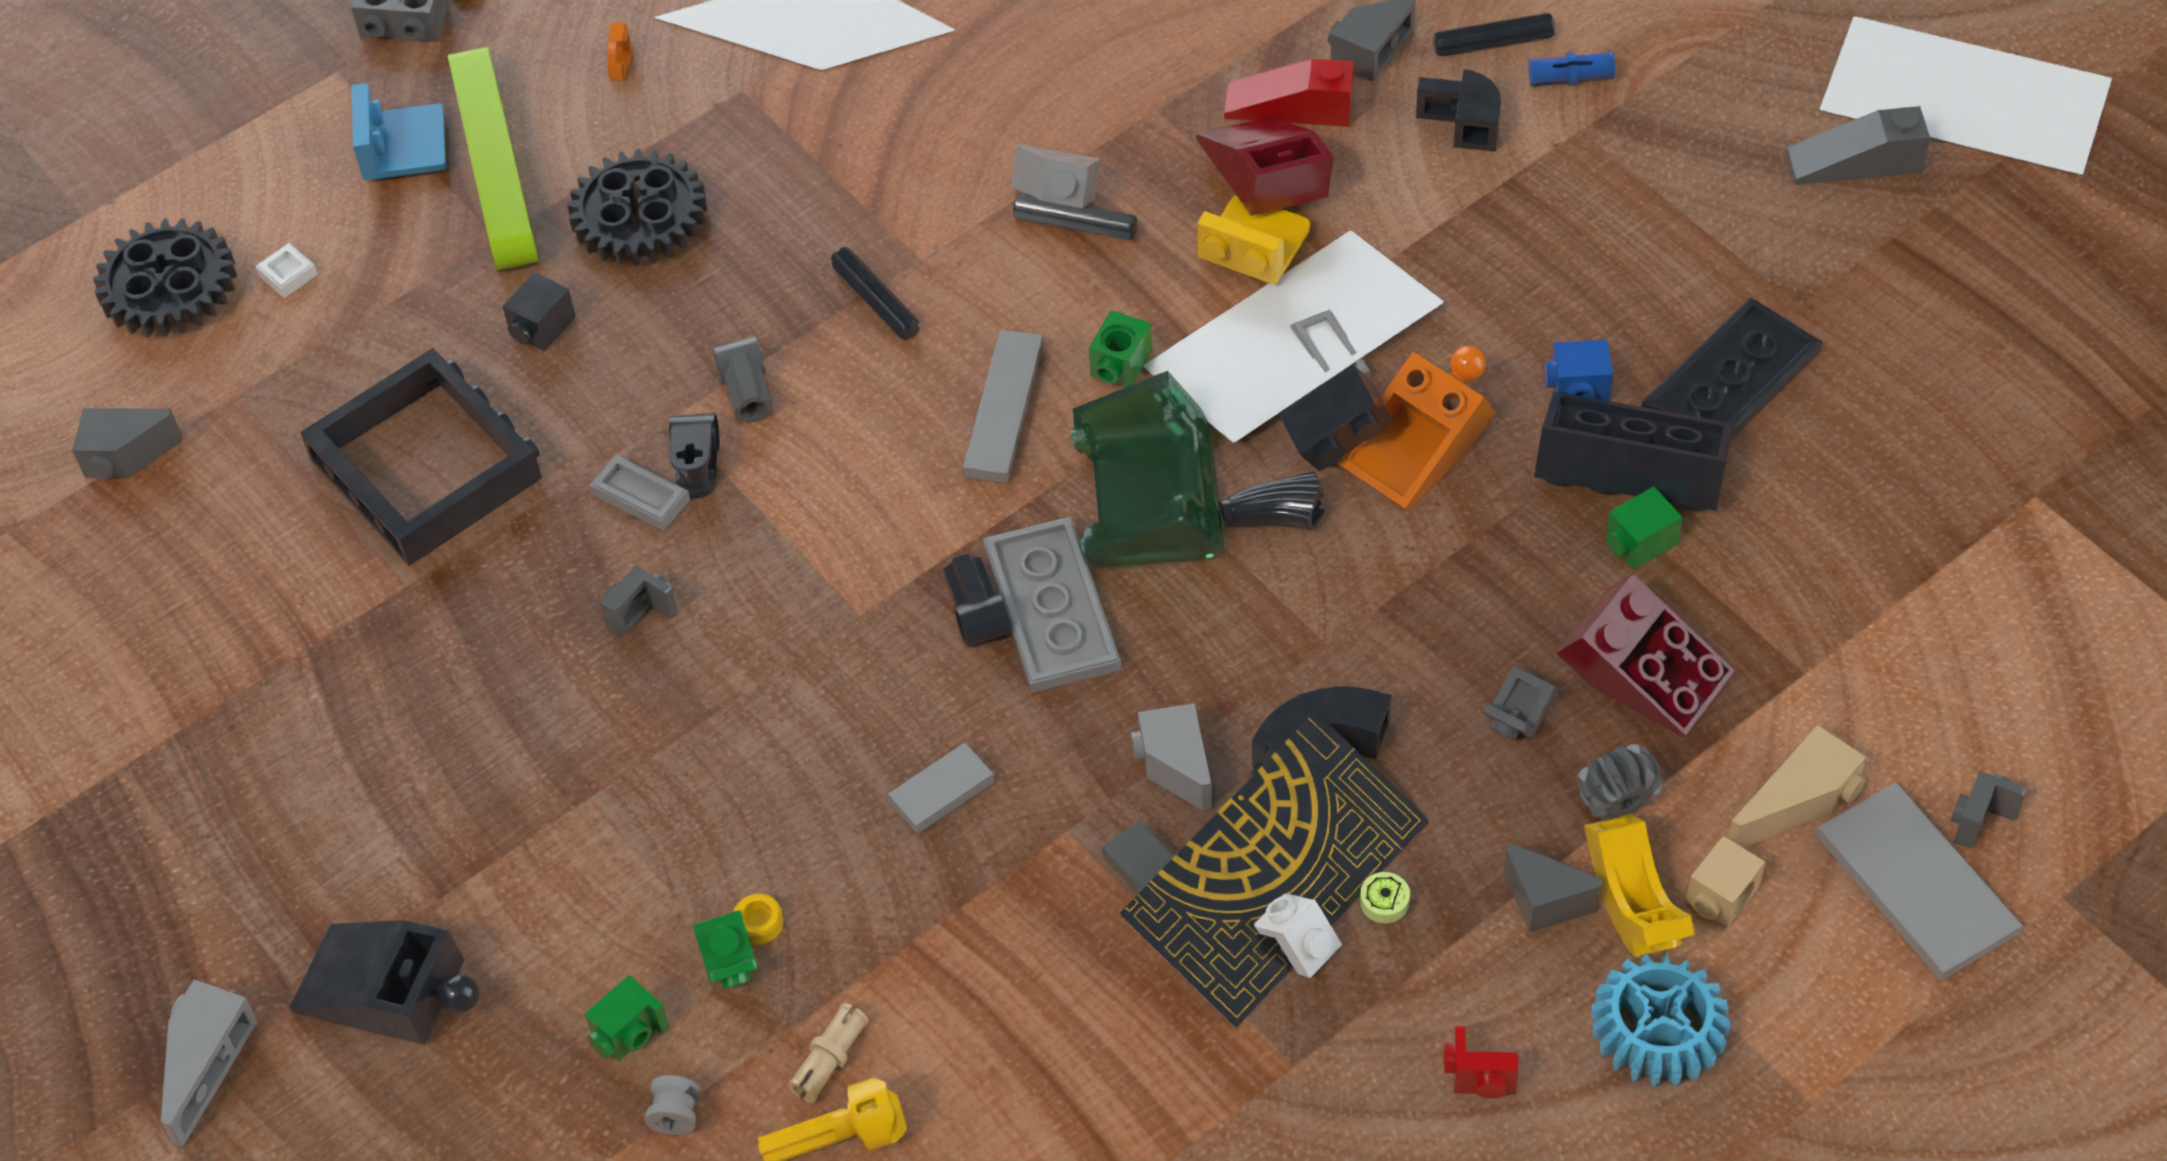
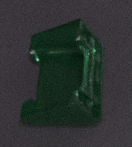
M1168 370L1072 409L1074 428L1070 432L1072 442L1079 453L1086 454L1093 462L1099 523L1095 522L1087 525L1084 529V536L1080 539L1082 552L1090 563L1094 562L1100 568L1204 560L1223 553L1224 536L1210 426L1203 410Z

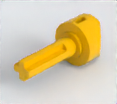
M874 1077L851 1084L847 1088L848 1108H841L759 1137L758 1147L760 1154L763 1156L764 1161H786L852 1138L856 1134L860 1140H863L868 1151L896 1143L907 1131L897 1094L887 1089L885 1081Z

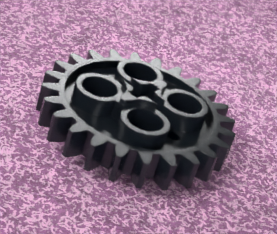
M636 149L633 158H627L620 151L618 153V161L614 163L604 157L602 158L604 168L599 169L589 166L590 178L578 177L579 189L570 190L572 201L567 203L570 215L568 217L572 232L576 234L577 242L579 244L585 243L587 253L589 254L599 250L602 261L615 255L617 265H621L627 257H632L634 265L639 266L643 256H648L652 263H657V253L659 252L672 257L673 245L686 248V236H698L697 225L705 224L704 212L708 209L704 185L702 181H699L697 171H689L686 160L675 164L672 153L666 155L662 160L659 159L657 149H654L648 157H642L641 150ZM639 181L641 197H639L638 199V206L641 221L640 231L638 233H635L636 225L634 217L637 214V208L634 192L635 182Z
M167 218L163 219L160 228L154 229L150 222L145 223V232L141 234L134 229H130L131 239L129 241L115 239L118 250H105L103 254L107 262L96 264L99 275L93 277L96 286L94 292L106 318L112 317L117 328L126 324L130 334L135 333L142 327L145 337H150L155 329H160L163 337H167L170 328L175 326L181 333H185L186 323L190 321L197 326H201L202 320L200 316L203 313L210 316L217 315L213 306L214 303H228L224 292L234 291L235 287L232 279L237 277L234 267L236 263L225 238H218L213 227L204 231L200 221H197L188 228L185 218H181L175 227H170Z

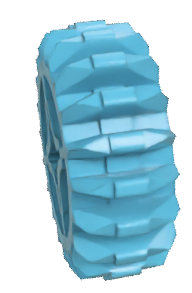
M1646 953L1641 957L1640 966H1637L1627 958L1625 963L1622 964L1621 972L1611 969L1606 977V983L1600 984V987L1597 988L1596 1001L1591 1009V1018L1594 1021L1592 1034L1594 1039L1601 1040L1599 1050L1602 1057L1614 1056L1612 1065L1615 1071L1627 1066L1630 1067V1077L1633 1082L1640 1078L1641 1074L1649 1075L1653 1088L1659 1084L1661 1077H1667L1675 1088L1680 1083L1682 1073L1692 1081H1695L1699 1077L1701 1068L1710 1071L1715 1065L1716 1055H1721L1725 1050V1037L1729 1034L1731 1025L1729 1018H1727L1729 1010L1727 1000L1720 999L1721 989L1719 983L1706 984L1708 974L1705 968L1695 973L1690 972L1688 958L1683 960L1679 966L1670 964L1671 959L1668 953L1662 956L1660 963H1654ZM1687 1006L1694 1012L1701 1027L1699 1032L1690 1027L1691 1021L1684 1015V1010ZM1623 1007L1631 1012V1019L1637 1024L1634 1033H1631L1623 1023L1620 1015Z

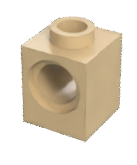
M1723 836L1690 876L1685 902L1690 904L1703 918L1715 920L1728 928L1759 889L1765 861Z

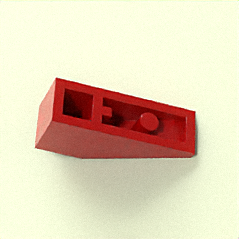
M1308 59L1229 82L1224 119L1254 121L1275 117L1296 124L1349 127L1353 98L1354 61Z

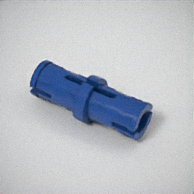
M1575 51L1566 52L1564 57L1529 59L1528 73L1530 86L1568 82V86L1577 85L1578 80L1615 78L1613 51H1608L1606 53L1576 55Z

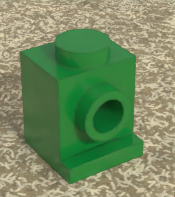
M630 975L626 976L584 1014L591 1033L587 1036L591 1046L603 1058L608 1059L612 1055L618 1062L630 1051L634 1052L643 1047L650 1038L651 1032L655 1029L663 1035L670 1028L663 1004Z

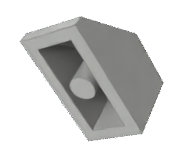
M1018 144L1016 146L1011 187L1040 201L1084 208L1095 200L1100 159Z
M1195 703L1138 712L1139 731L1131 732V743L1135 761L1144 760L1147 778L1202 811L1212 809V785Z

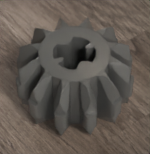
M1631 744L1626 748L1618 746L1614 751L1609 753L1603 752V755L1598 759L1590 760L1588 767L1582 769L1578 774L1579 781L1577 785L1581 791L1580 796L1586 808L1590 809L1592 815L1600 817L1601 820H1608L1615 816L1620 817L1630 812H1637L1643 805L1650 804L1652 798L1658 796L1662 791L1661 785L1664 780L1659 773L1661 769L1654 757H1651L1648 749L1641 748L1639 744Z

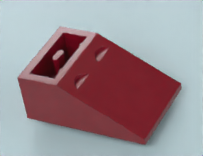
M1267 117L1196 134L1198 143L1251 216L1328 197L1334 156L1315 131L1275 117Z
M1633 573L1608 588L1556 652L1590 686L1681 737L1687 735L1735 671Z

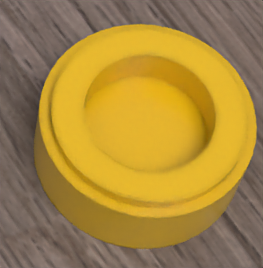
M752 894L746 896L734 908V911H741L750 944L761 945L771 942L780 934L783 928L781 907L769 895Z

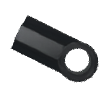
M969 554L953 558L952 562L943 568V572L955 604V616L965 646L968 647L1011 634L1012 629L1005 603L1000 594L995 595L981 557H972Z

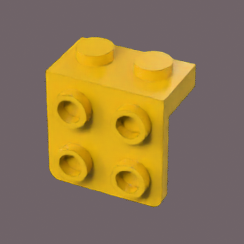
M1235 195L1221 216L1204 211L1197 222L1198 258L1277 285L1309 233L1310 221L1306 217L1283 209L1251 216L1237 195Z

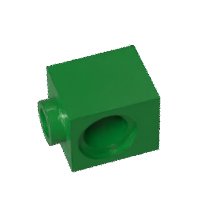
M1110 310L1089 346L1090 376L1096 377L1108 384H1117L1131 389L1152 352L1151 323Z

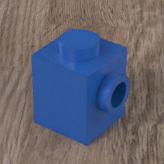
M1607 339L1553 343L1552 361L1544 362L1546 388H1553L1557 392L1610 401L1613 370Z

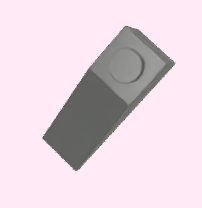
M1920 106L1874 111L1787 148L1786 154L1795 185L1922 173L1930 135Z

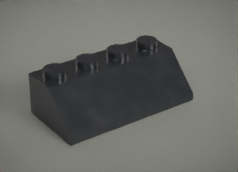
M1554 391L1542 426L1534 477L1545 479L1548 483L1556 486L1574 484L1590 487L1592 491L1606 495L1616 492L1636 497L1655 487L1668 502L1681 504L1687 510L1700 512L1708 509L1717 511L1734 424Z

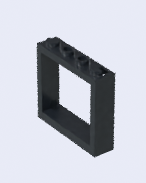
M431 348L300 432L309 459L408 566L417 562L542 479L536 458L540 455V452L534 442L528 436L521 438L515 432L514 425L506 413L502 410L495 412L490 406L483 390L477 384L470 386L465 381L464 375L455 361L450 358L445 360L434 348ZM440 385L508 456L407 522L346 457L340 448Z

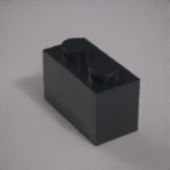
M1354 364L1279 414L1298 453L1319 472L1327 466L1339 462L1346 453L1364 441L1373 439L1382 429L1393 422L1373 382Z

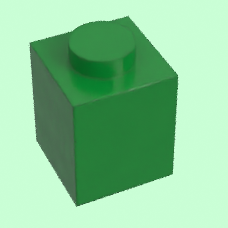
M1652 487L1609 511L1606 541L1610 550L1617 557H1623L1633 569H1636L1678 545L1683 517L1655 487Z

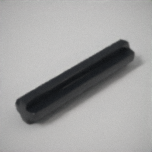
M1541 13L1442 30L1433 34V46L1436 55L1445 56L1549 38L1554 35L1555 23L1550 13Z
M1022 193L1016 196L1013 204V216L1017 219L1126 240L1134 239L1137 232V217L1132 214L1090 206L1077 208L1040 201L1028 194Z
M842 247L838 252H834L831 255L832 267L901 339L908 340L912 335H916L919 332L920 327L918 326L919 320L850 248Z

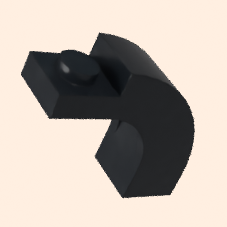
M1334 686L1311 690L1288 700L1263 721L1252 740L1253 771L1251 777L1314 712H1317L1362 756L1377 759L1390 724L1392 695L1361 687Z

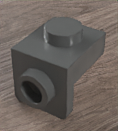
M635 566L619 584H615L608 589L603 600L600 602L607 630L622 638L650 607L672 618L677 612L672 585L660 574L653 573L651 575Z
M1513 665L1493 704L1486 703L1482 712L1489 719L1493 720L1489 728L1513 741L1516 740L1518 734L1532 740L1558 689L1554 685Z
M1979 771L1970 796L1960 793L1950 821L1959 824L1954 843L1973 849L1987 811L2016 820L2027 789L2015 784L2006 777L1993 776Z

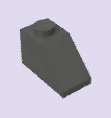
M1390 0L1351 8L1341 22L1336 21L1329 32L1328 44L1331 45L1330 60L1354 61L1353 73L1374 81L1413 32L1415 27L1416 0Z
M83 408L72 451L85 478H129L181 442L182 435L171 409Z

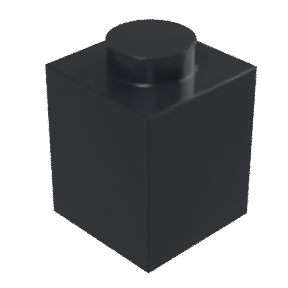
M536 272L502 306L510 335L519 343L524 345L530 344L542 351H545L576 317L569 289Z

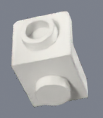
M1283 894L1268 905L1266 912L1254 924L1259 934L1276 938L1295 971L1301 976L1311 978L1342 946L1317 902L1312 899Z

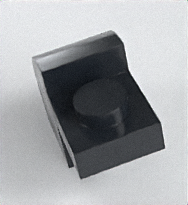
M1467 69L1463 70L1462 81L1419 77L1416 118L1455 122L1454 148L1496 152L1501 95L1497 86L1489 78Z

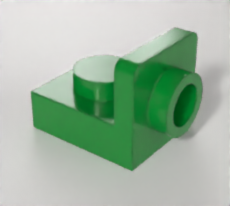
M740 910L692 924L710 983L720 980L722 989L751 980L749 971L757 969L758 964L754 957Z

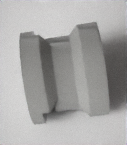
M666 1075L653 1079L650 1085V1092L654 1098L652 1105L646 1110L645 1124L650 1129L667 1135H685L693 1132L697 1120L693 1107L699 1101L701 1095L700 1086L696 1082L680 1076Z

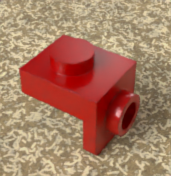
M1455 1026L1454 1042L1444 1043V1074H1453L1454 1093L1477 1094L1488 1099L1500 1098L1505 1094L1515 1095L1518 1078V1053L1466 1052V1026Z

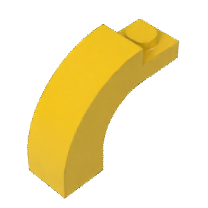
M1628 814L1584 825L1595 875L1603 879L1601 886L1602 897L1621 940L1635 957L1682 946V938L1695 935L1691 915L1674 906L1661 885L1654 865L1644 820Z

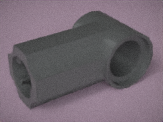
M756 336L713 346L722 385L726 384L736 420H744L748 424L763 420L764 416L773 410L767 383H765L763 376L765 369Z

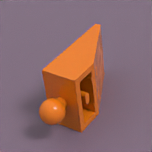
M1467 345L1458 348L1450 360V374L1413 351L1381 396L1393 422L1382 429L1373 439L1364 441L1346 453L1336 464L1408 511L1471 450L1497 413L1484 396L1465 385L1466 382L1480 378L1486 369V358L1477 347ZM1451 399H1460V404L1457 408L1451 403Z

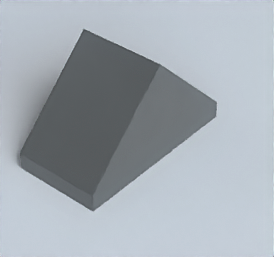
M1511 842L1506 849L1504 877L1529 932L1596 911L1599 905L1603 879Z

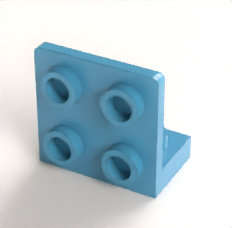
M368 83L351 85L353 148L363 180L440 171L447 168L445 111L441 103L383 111L380 99L373 100Z

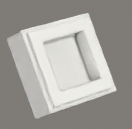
M290 243L255 266L258 276L283 298H286L318 275L315 265Z

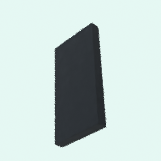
M1750 297L1642 401L1641 407L1733 423L1732 440L1821 352L1823 342Z

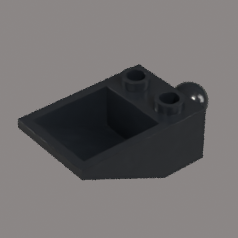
M407 920L336 923L330 925L289 1008L292 1013L425 1045L442 1007L453 1013H465L471 1010L479 999V987L471 976L459 973L464 958L449 930Z

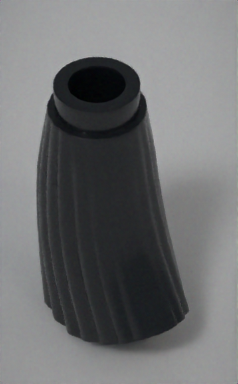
M1315 471L1251 486L1228 496L1227 499L1219 501L1225 527L1232 525L1234 527L1273 525L1313 530L1325 512V507L1320 501V498L1324 497V493Z

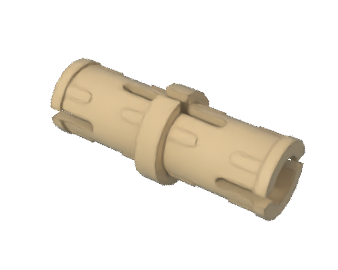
M841 1004L838 1009L839 1011L821 1037H814L809 1045L810 1054L793 1079L788 1083L790 1091L799 1098L804 1091L807 1092L804 1097L806 1102L815 1103L818 1094L835 1069L843 1068L848 1060L847 1051L869 1021L867 1016L858 1008L850 1015L851 1004Z

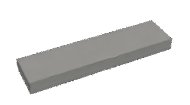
M1008 330L999 331L963 466L964 477L1008 483L1044 345L1043 335Z

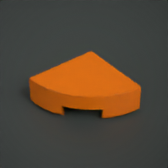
M611 22L607 53L609 80L624 81L633 54L631 39L625 22Z

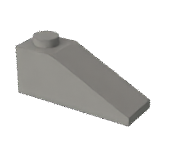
M195 979L186 993L180 995L175 1001L168 1021L161 1124L173 1145L183 1148L258 1022L245 997Z

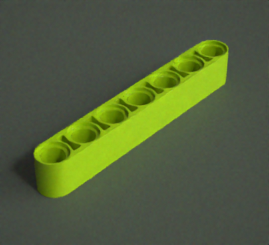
M484 46L448 54L496 270L498 272L537 263L539 259L489 47Z

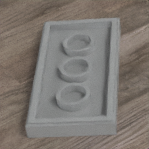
M1071 516L983 538L984 551L998 593L1002 596L1008 612L1012 636L1031 693L1121 670V660Z
M1896 782L1818 826L1816 837L1940 981L2020 935L2023 925Z

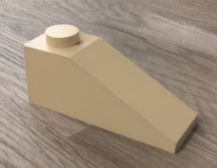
M1817 725L1731 822L1728 839L1745 848L1832 815L1844 800L1848 803L1853 802L1863 789L1866 779L1862 777L1866 756Z

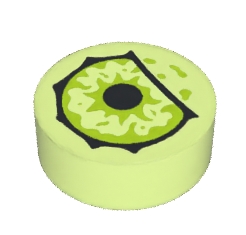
M1380 872L1371 875L1364 881L1361 887L1360 905L1362 911L1369 919L1387 924L1400 920L1407 913L1410 903V889L1403 878L1394 873Z

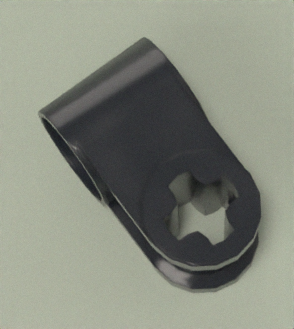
M716 413L670 416L669 457L672 467L676 470V484L688 490L690 498L704 497L713 491L717 483V454L720 451V431Z

